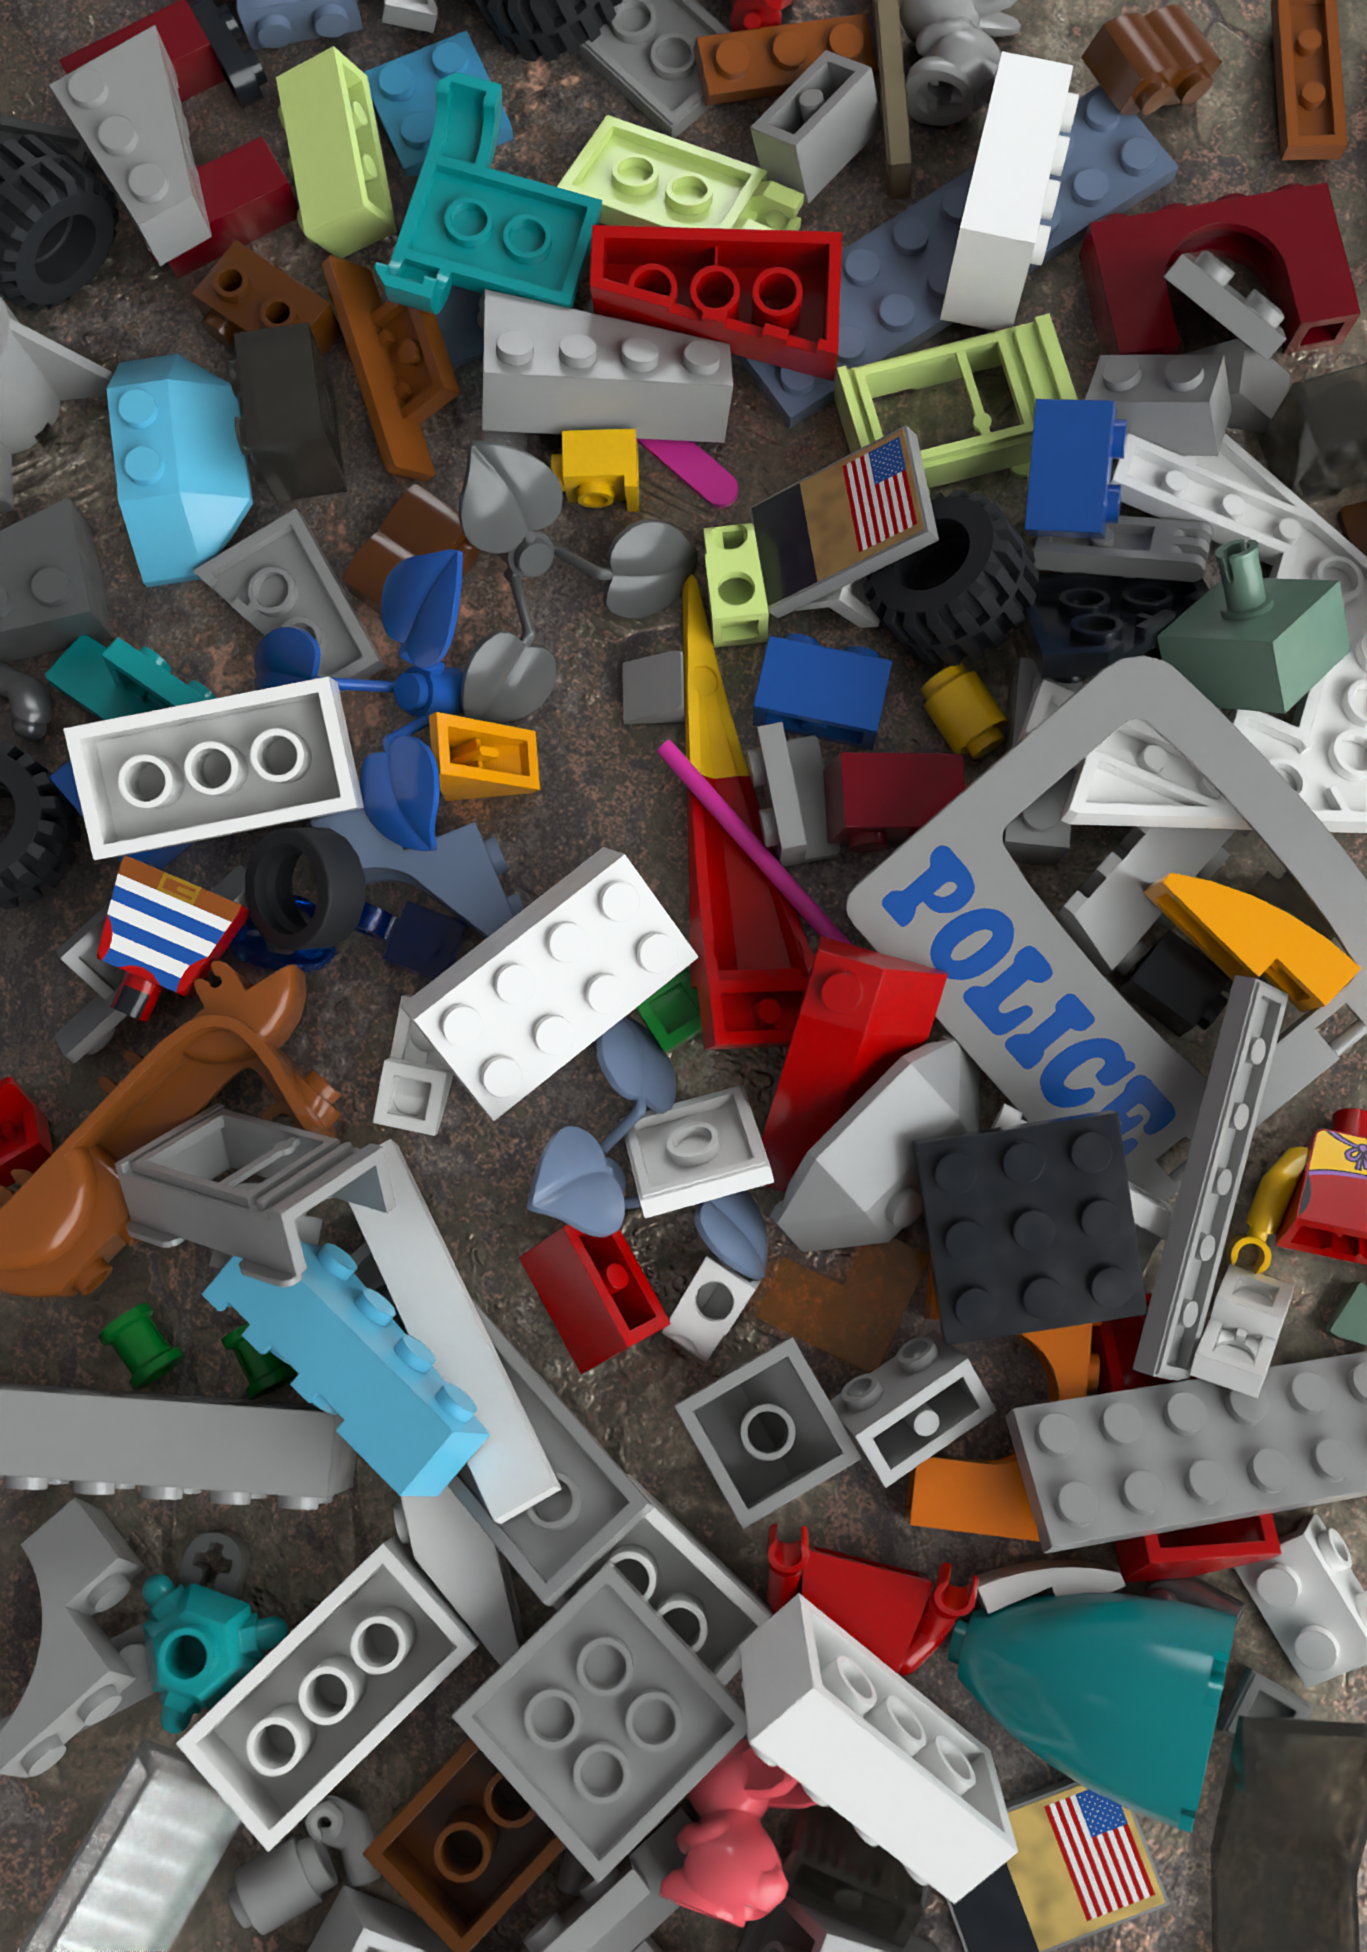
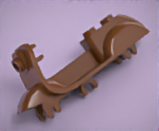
M213 961L211 968L214 974L221 978V985L213 988L212 984L206 980L195 979L194 981L195 990L205 1008L199 1011L190 1021L184 1023L159 1042L145 1057L126 1050L122 1056L134 1069L119 1084L105 1075L98 1080L101 1089L108 1096L34 1174L24 1169H13L10 1172L15 1182L22 1187L15 1193L0 1185V1292L14 1296L60 1298L71 1297L78 1292L82 1296H86L97 1289L112 1272L113 1267L109 1262L126 1244L134 1246L141 1241L128 1235L126 1227L131 1222V1218L114 1163L199 1114L232 1078L246 1068L253 1069L261 1076L277 1102L267 1107L260 1115V1119L277 1123L283 1117H291L294 1121V1128L332 1138L337 1137L333 1123L342 1115V1112L334 1103L342 1095L315 1070L312 1069L305 1076L293 1059L280 1048L290 1038L301 1020L306 1000V981L303 970L297 965L291 964L279 969L253 986L245 976L237 973L227 963Z

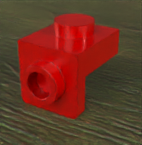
M5 1077L0 1080V1185L7 1188L15 1183L10 1173L13 1169H24L34 1174L53 1154L47 1117L12 1077Z

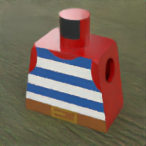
M124 855L119 867L97 951V959L126 971L110 1007L136 1019L148 1022L163 987L193 998L197 993L194 987L195 979H207L212 971L211 963L219 961L245 923L249 910L241 904Z

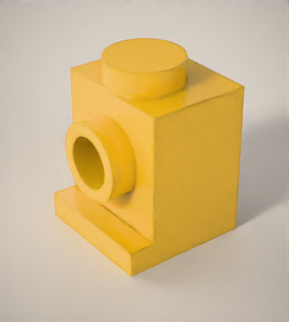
M636 429L562 431V454H552L551 470L558 477L562 492H566L567 502H578L580 505L589 508H602L611 505L614 501H626L627 512H639V455Z

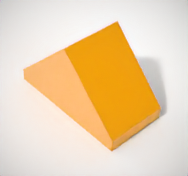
M440 712L429 715L431 751L437 762L440 791L445 801L530 794L540 790L536 731Z

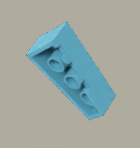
M300 1242L307 1269L302 1272L303 1277L301 1281L289 1287H278L241 1274L239 1263L243 1258L233 1255L202 1295L217 1311H224L227 1307H233L250 1324L242 1336L261 1355L270 1351L280 1360L294 1368L298 1375L290 1385L308 1403H313L329 1414H339L343 1418L336 1432L399 1496L438 1497L490 1436V1433L475 1417L474 1414L477 1411V1407L474 1401L462 1389L447 1383L433 1367L436 1359L430 1349L415 1337L404 1333L392 1319L396 1312L390 1302L378 1292L365 1287L354 1274L357 1269L354 1260L334 1244L326 1243L324 1246Z

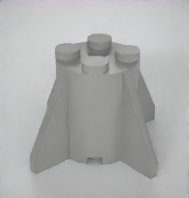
M0 293V510L7 512L14 511L12 454L28 450L39 442L35 435L43 430L47 422L51 427L53 426L59 415L61 401L107 396L106 388L113 376V372L19 323L5 303L4 295Z

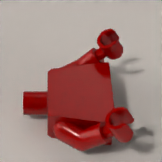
M777 1524L769 1526L767 1547L769 1569L766 1597L773 1615L800 1593L900 1676L913 1674L945 1641L959 1616L970 1613L975 1607L979 1583L978 1576L973 1575L971 1582L967 1586H952L949 1584L952 1564L948 1562L942 1563L939 1566L935 1591L931 1593L933 1581L926 1573L809 1544V1530L806 1526H801V1538L798 1541L784 1543L777 1538Z

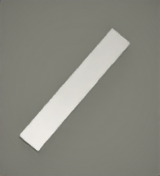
M389 1139L379 1146H383L396 1207L385 1213L349 1202L408 1334L421 1341L430 1349L436 1359L433 1367L447 1383L462 1389L474 1401L477 1407L474 1415L490 1433V1436L468 1460L467 1464L493 1521L502 1524L561 1490V1486L399 1146L392 1139Z

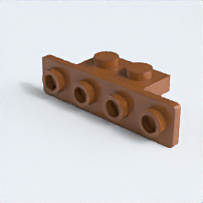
M330 255L321 265L329 287V297L334 304L345 338V348L351 358L361 389V399L367 409L378 443L379 456L384 463L385 469L390 474L427 482L436 475L420 424L461 394L436 315L392 303L389 300L382 304L372 272L368 268Z

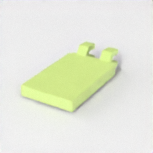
M606 115L557 186L558 188L603 200L602 216L599 223L614 226L799 231L801 218L796 215L804 201V194L772 180L766 181L767 170L609 115Z

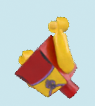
M1344 1108L1336 1111L1332 1116V1130H1315L1304 1146L1289 1148L1262 1177L1245 1222L1250 1226L1247 1234L1236 1236L1227 1246L1226 1257L1232 1266H1234L1238 1259V1252L1241 1247L1252 1243L1257 1246L1259 1251V1258L1254 1264L1252 1271L1254 1274L1266 1271L1271 1264L1272 1258L1270 1248L1265 1243L1269 1234H1276L1275 1246L1367 1265V1111L1358 1108Z

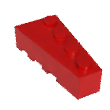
M592 225L590 290L594 314L730 344L731 354L834 382L839 350L842 232Z

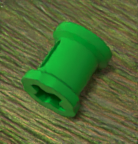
M149 1302L139 1304L109 1323L98 1336L103 1346L112 1345L131 1373L132 1377L129 1380V1384L134 1391H139L154 1383L175 1368L185 1358L181 1348H172L151 1317L154 1309Z
M246 1323L224 1336L221 1341L225 1349L234 1351L249 1383L245 1392L249 1400H253L293 1381L298 1373L290 1364L280 1360L270 1351L261 1355L242 1336L243 1332L250 1325Z

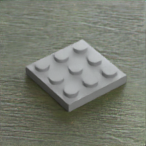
M610 1559L451 1716L598 1883L746 1735L748 1729L745 1707Z

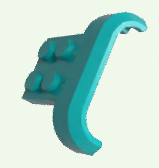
M460 72L438 80L436 85V115L432 138L389 264L376 262L374 266L376 279L390 302L437 315L443 309L454 285L485 294V289L573 308L591 251L592 225H599L602 216L603 200L491 169L501 120L502 84Z

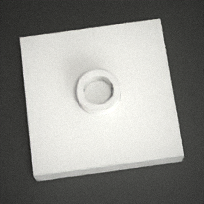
M743 1085L674 1103L672 1109L664 1114L656 1113L653 1110L646 1111L641 1119L624 1135L645 1218L774 1183L770 1163Z

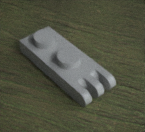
M1119 515L1118 524L1107 523L1105 539L1037 536L1034 547V558L1036 560L1034 566L1037 570L1060 571L1063 573H1086L1125 578L1196 582L1202 579L1205 573L1213 529L1208 523L1203 521Z

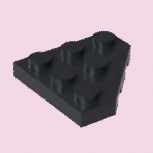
M1086 573L1040 574L1039 583L1032 587L1037 594L1032 607L1024 608L1022 611L1026 619L1021 627L1041 679H1052L1060 683H1078L1087 677L1096 675L1101 669L1119 659L1141 656L1159 645L1157 635L1205 595L1209 588L1203 578L1196 582Z

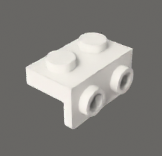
M1317 1513L1303 1518L1296 1531L1278 1538L1282 1552L1281 1555L1234 1567L1306 1689L1367 1665V1590L1364 1591L1350 1568L1352 1566V1559L1344 1540L1333 1528L1327 1530Z

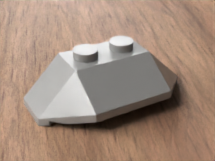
M950 1033L943 1035L938 1042L927 1043L903 1055L806 1153L788 1184L784 1200L777 1203L770 1214L771 1219L801 1252L889 1243L902 1228L908 1227L917 1220L922 1212V1204L912 1141L980 1130V1069L976 1062Z

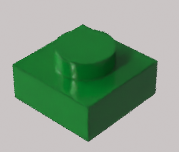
M687 967L636 1007L637 1012L665 1055L702 1033L697 989H691V973Z

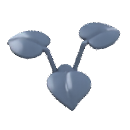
M627 1015L597 1038L596 1050L600 1068L609 1084L621 1096L632 1100L630 1112L600 1144L589 1132L575 1126H567L554 1133L546 1144L537 1163L527 1203L528 1210L557 1218L580 1232L594 1237H607L615 1233L622 1225L625 1209L641 1207L638 1195L623 1196L622 1192H624L626 1187L624 1173L614 1160L605 1157V1155L641 1119L646 1112V1106L656 1113L664 1114L672 1109L676 1100V1077L668 1055L664 1054L649 1030ZM745 1190L697 1204L698 1207L694 1215L695 1226L708 1248L721 1261L741 1274L755 1280L766 1277L765 1272L768 1268L766 1230L759 1208L751 1194Z

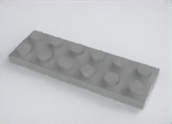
M365 1242L350 1255L357 1265L354 1274L366 1288L378 1292L390 1302L396 1312L392 1319L406 1335H409L367 1242ZM471 1297L561 1486V1490L506 1522L499 1524L493 1521L467 1463L447 1486L543 1604L551 1607L639 1523L654 1506Z
M1367 1351L1269 1367L1258 1398L1198 1378L1013 1408L1005 1416L1044 1554L1367 1496Z

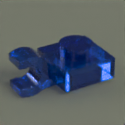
M410 901L406 902L400 918L365 902L360 922L353 931L388 943L389 946L383 958L386 963L434 980L453 965L468 927L463 921Z

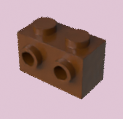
M237 240L232 243L191 293L204 317L200 323L210 336L226 347H230L234 342L248 352L247 356L251 362L267 376L276 379L281 374L298 387L342 334L332 306L327 300Z

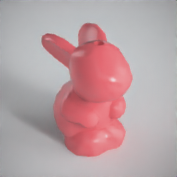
M741 1739L686 1795L701 1819L698 1823L690 1822L685 1824L679 1832L675 1841L680 1852L687 1855L684 1867L672 1870L661 1880L658 1894L659 1897L686 1909L742 1929L747 1921L760 1919L769 1914L785 1898L788 1889L779 1852L765 1831L761 1819L768 1808L804 1809L817 1805L805 1792L800 1782L778 1765L769 1766L764 1763L745 1739Z

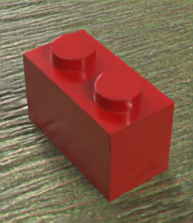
M567 1225L519 1257L581 1375L671 1324L620 1229L607 1237H594Z

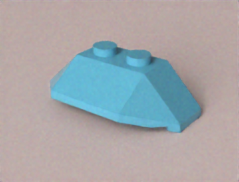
M179 354L120 362L106 388L118 501L143 583L148 588L200 580L201 578L193 570L220 554L253 505L240 393L237 387Z

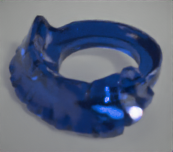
M293 895L296 907L306 912L312 919L316 904L304 897ZM251 916L247 926H242L230 943L234 956H238L241 961L275 972L291 964L297 965L305 973L311 972V970L317 971L325 967L326 964H329L334 956L338 954L335 946L295 950L292 954L270 952L267 950L264 938L252 922Z

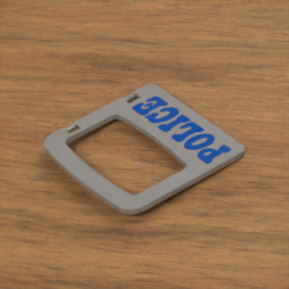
M1136 656L1119 659L1094 675L855 884L848 894L846 907L847 914L853 925L877 952L948 972L935 1017L1012 1104L1023 1113L1022 1115L1029 1123L1108 1110L1118 1112L1128 1180L1160 1199L1167 1201L1180 1189L1187 1160L1169 1175L1155 1160L1185 1135L1192 1142L1208 1078L1177 1053L1130 1006L1062 928L1029 885L1003 845L1002 836L1004 829L1015 817L1121 725L1129 720L1139 719L1143 720L1179 751L1259 836L1325 920L1346 955L1362 969L1326 1006L1309 1010L1278 1036L1255 1128L1338 1061L1342 1053L1367 1034V879L1298 793L1210 700L1169 663L1147 656ZM1345 1004L1358 1019L1327 1043L1315 1028Z

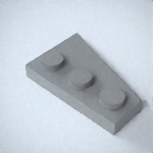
M296 508L193 570L196 575L214 589L264 636L280 627H296L310 633L318 642L321 653L317 676L367 679L386 668L307 521ZM339 690L340 694H342V693H344L345 691H347V690Z

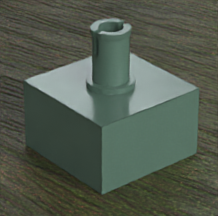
M1244 539L1231 541L1223 544L1215 551L1222 580L1157 635L1163 661L1177 669L1217 708L1286 714L1351 651L1340 580L1263 578L1258 555V542L1250 539L1246 542L1247 550H1245Z

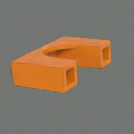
M929 1256L923 1319L939 1321ZM1102 1321L1014 1335L1031 1349L1042 1366L1047 1382V1403L1087 1397V1393L1096 1392L1100 1374V1358L1098 1353L1090 1352L1092 1325L1101 1326ZM1015 1452L1002 1458L990 1460L934 1454L908 1472L904 1519L909 1525L1040 1542Z

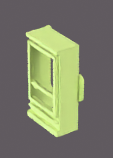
M1050 313L1037 316L1030 323L851 369H847L846 366L838 367L834 400L850 453L883 437L872 398L911 388L922 389L963 378L974 413L972 425L976 431L980 432V435L920 451L929 495L930 488L1010 468L1011 473L1018 478L1029 477L1036 399L1078 400ZM1002 365L1021 425L991 432L992 420L984 412L972 373Z

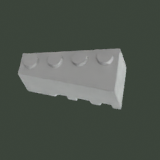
M485 289L482 431L562 435V431L636 429V436L639 439L725 442L733 392L730 344Z

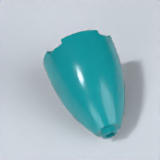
M1053 1593L1026 1597L989 1614L984 1608L973 1612L969 1623L961 1620L957 1621L950 1642L948 1661L959 1664L958 1680L980 1706L1008 1733L1050 1766L1087 1789L1135 1813L1192 1834L1195 1813L1198 1809L1219 1711L1237 1616L1181 1601L1137 1594L1081 1593L1055 1596Z

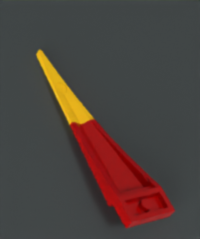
M691 574L685 581L682 589L686 758L764 844L759 819V803L731 715L698 582L693 574ZM687 787L690 946L698 955V958L691 963V989H697L704 1050L786 1047L789 1045L814 960L813 953L796 909ZM773 846L766 847L777 859Z

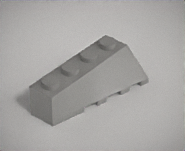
M1134 826L1115 851L1109 854L1082 887L1061 908L1055 919L1104 977L1113 971L1114 968L1124 976L1149 948L1148 945L1140 940L1141 937L1155 922L1163 929L1172 922L1144 894L1146 888L1151 883L1171 872L1209 880L1231 855L1222 847L1235 830L1244 837L1252 830Z

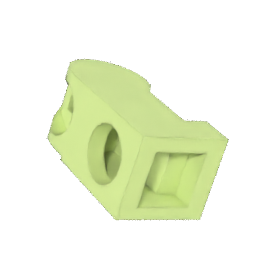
M753 523L703 528L707 592L714 648L768 642L769 612Z

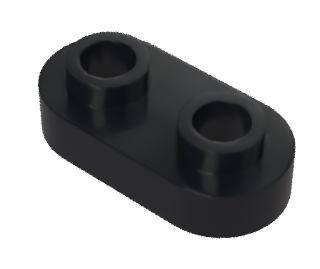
M200 0L189 5L207 36L224 79L240 107L244 109L262 100L263 94L259 86L268 82L267 77L253 49L250 47L242 51L236 42L243 37L228 5L223 3L216 7L213 0Z

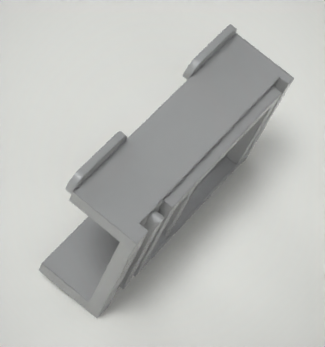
M220 1103L214 1104L114 1163L131 1218V1222L126 1227L130 1237L163 1248L174 1247L181 1244L184 1240H188L243 1258L239 1263L241 1274L278 1287H289L297 1284L303 1277L302 1272L307 1269L295 1223L296 1218L323 1200L337 1198L385 1213L396 1207L383 1146L370 1143L363 1149L352 1147L351 1142L340 1144L339 1139L230 1111L224 1108V1104ZM230 1168L238 1170L219 1183L211 1181ZM253 1174L268 1178L249 1191L234 1187Z

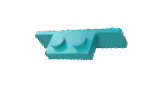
M81 635L45 674L48 683L101 721L217 698L201 683L191 680L187 685L172 675V669L169 664L152 649L142 646L138 651L119 637L108 648H105L90 636Z

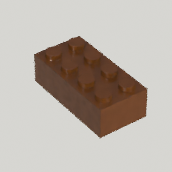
M467 1735L377 1831L362 1854L453 1952H470L566 1846Z

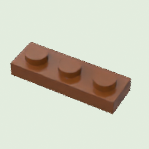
M1272 0L1270 4L1281 160L1341 159L1348 144L1337 0Z
M866 13L697 37L693 48L705 106L782 95L825 50L872 67L873 77H875L878 71Z

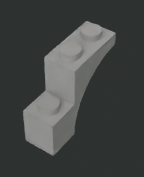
M76 1497L21 1544L35 1572L40 1590L42 1632L39 1652L29 1684L12 1716L0 1730V1774L28 1778L29 1776L40 1775L50 1769L65 1754L66 1746L64 1744L85 1725L96 1724L112 1713L122 1700L120 1693L136 1679L133 1672L93 1618V1615L96 1612L106 1611L119 1603L131 1588L130 1582L145 1567L103 1510Z

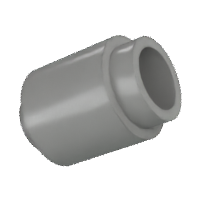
M296 1834L276 1845L269 1852L266 1851L236 1868L234 1874L236 1885L229 1889L228 1895L232 1910L240 1925L244 1929L253 1925L261 1935H266L325 1901L326 1891L338 1885V1874L326 1844L314 1840L310 1835L302 1838Z

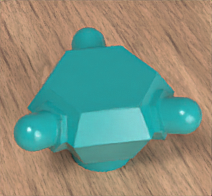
M154 1574L150 1576L142 1588L143 1597L151 1608L147 1614L150 1619L143 1624L151 1690L160 1693L158 1699L163 1704L160 1714L162 1728L171 1734L180 1733L189 1726L193 1714H200L201 1709L210 1711L259 1664L258 1659L264 1658V1650L275 1648L288 1636L289 1629L287 1623L278 1616L258 1619V1613L251 1612V1605L249 1603L198 1584L191 1583L186 1588L181 1584L176 1588L167 1575Z

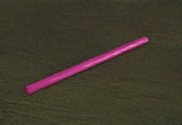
M670 739L662 744L656 753L819 936L851 944Z

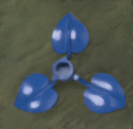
M449 549L406 558L396 564L386 578L381 597L382 623L385 632L391 639L402 642L399 648L400 657L415 666L407 669L396 681L330 677L337 681L339 690L394 693L395 700L400 708L411 716L419 717L386 735L383 739L384 752H375L368 755L362 764L360 775V790L364 810L370 822L382 835L395 844L418 851L437 850L435 822L439 806L440 781L437 762L430 747L422 740L411 735L429 727V715L435 712L456 716L462 713L460 692L463 672L456 667H445L442 661L449 650L454 636L459 609L463 552L460 550ZM280 627L269 632L261 640L255 653L254 669L257 673L255 677V690L323 678L317 676L321 653L316 639L310 633L296 627Z

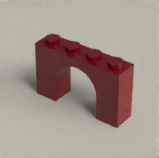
M179 0L59 59L67 75L155 25L176 71L181 102L225 81L212 46L186 0ZM263 136L209 163L196 167L212 237L170 260L168 263L176 278L179 279L222 257L235 240L246 245L297 219L299 208L289 182ZM149 250V252H150V254H151L153 260L156 262V259L154 258L153 254H152L151 251Z
M1327 182L1307 186L1300 183H1291L1281 186L1272 192L1248 196L1241 193H1232L1222 196L1213 202L1190 206L1182 203H1173L1155 212L1131 216L1123 213L1110 214L1096 222L1089 223L1079 253L1101 355H1176L1180 347V340L1164 276L1178 258L1185 253H1191L1197 258L1202 251H1209L1216 257L1227 258L1244 265L1260 279L1269 295L1270 302L1277 306L1285 317L1279 324L1286 336V340L1281 345L1283 354L1342 344L1361 314Z

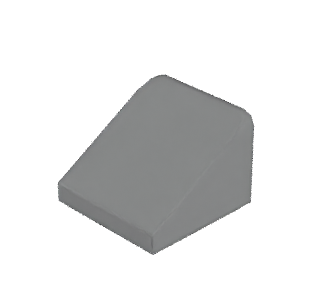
M669 651L622 663L624 724L685 722L683 651Z

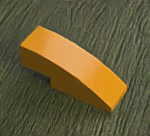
M1172 872L1151 883L1144 891V894L1232 981H1234L1235 975L1258 978L1262 974L1277 989L1287 993L1288 1000L1301 1013L1326 1006L1362 969L1329 939L1293 915L1245 892L1210 880Z

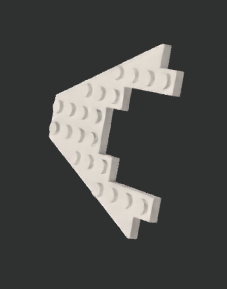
M1128 433L1124 459H1115L1111 472L1110 484L1122 485L1121 502L1162 519L1206 522L1213 529L1211 540L1222 545L1244 539L1245 550H1247L1246 542L1250 539L1257 541L1259 545V560L1273 566L1269 578L1340 580L1351 651L1297 702L1292 724L1260 711L1237 709L1232 710L1228 715V719L1290 784L1329 832L1367 833V557L1226 433L1224 434L1218 456L1179 455ZM1043 679L1034 692L1018 742L1075 692ZM1139 719L1129 720L1121 725L1073 767L1077 771L1060 821L1074 825L1252 830L1224 797L1179 751L1149 725Z

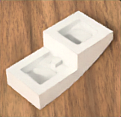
M405 994L401 996L390 1058L384 1060L373 1123L435 1136L438 1134L453 1072L401 1008L403 1003L414 996Z
M1230 1264L1217 1292L1210 1320L1196 1350L1190 1375L1258 1398L1295 1285L1262 1274H1254L1253 1271Z
M1070 1559L1037 1560L1013 1564L977 1575L979 1578L977 1599L979 1604L989 1614L1045 1589L1047 1594L1053 1593L1055 1596L1081 1593H1111L1126 1585L1121 1573L1107 1564Z

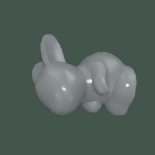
M1018 0L903 1L899 10L902 27L907 37L916 43L915 46L918 54L922 56L910 68L905 83L907 112L918 123L932 126L950 125L961 121L969 113L977 111L990 103L1001 58V51L991 37L1011 36L1021 31V25L1016 18L1000 12L1011 7Z

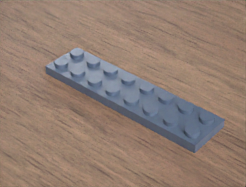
M1101 85L1078 99L1070 133L1059 131V135L1070 137L1061 176L1050 174L1049 179L1061 181L1052 220L1040 219L1041 225L1051 226L1042 265L1084 239L1090 222H1096L1110 214L1124 213L1172 182L1179 167L1136 114L1123 115L1119 113ZM975 165L842 250L839 350L836 372L837 368L842 366L851 369L905 355L954 323L941 320L940 317ZM1030 264L1027 275L1041 266ZM735 355L789 429L834 401L836 372L834 382Z

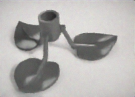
M485 441L469 442L466 474L459 499L458 515L463 534L477 549L498 554L508 565L504 572V577L511 586L522 627V634L519 639L508 630H496L484 637L473 649L464 668L461 683L460 705L463 716L497 724L517 720L537 710L549 697L557 677L554 656L546 647L532 644L535 638V630L521 582L523 577H538L544 574L550 568L553 558L558 557L596 579L608 580L603 600L606 607L612 613L630 619L643 618L660 612L680 596L685 581L691 574H694L698 562L697 549L690 544L676 527L668 522L655 519L639 520L628 525L612 541L607 555L609 568L597 566L562 547L556 540H551L541 530L552 524L559 516L563 499L562 487L558 477L545 463L535 456L509 445Z

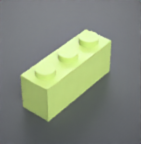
M332 46L277 76L276 81L281 105L278 107V115L286 131L290 152L287 164L296 185L300 207L297 211L299 226L310 242L317 243L333 256L342 259L397 232L368 77L339 50Z

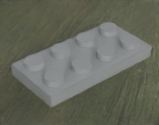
M1202 251L1197 258L1191 253L1182 254L1164 277L1268 361L1286 340L1284 330L1279 326L1285 318L1282 311L1255 289L1245 298L1231 287L1228 282L1235 273L1209 251Z

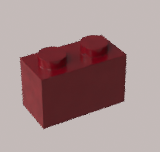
M840 752L823 770L828 844H849V850L852 852L868 853L884 850L887 848V844L904 843L965 789L963 754Z

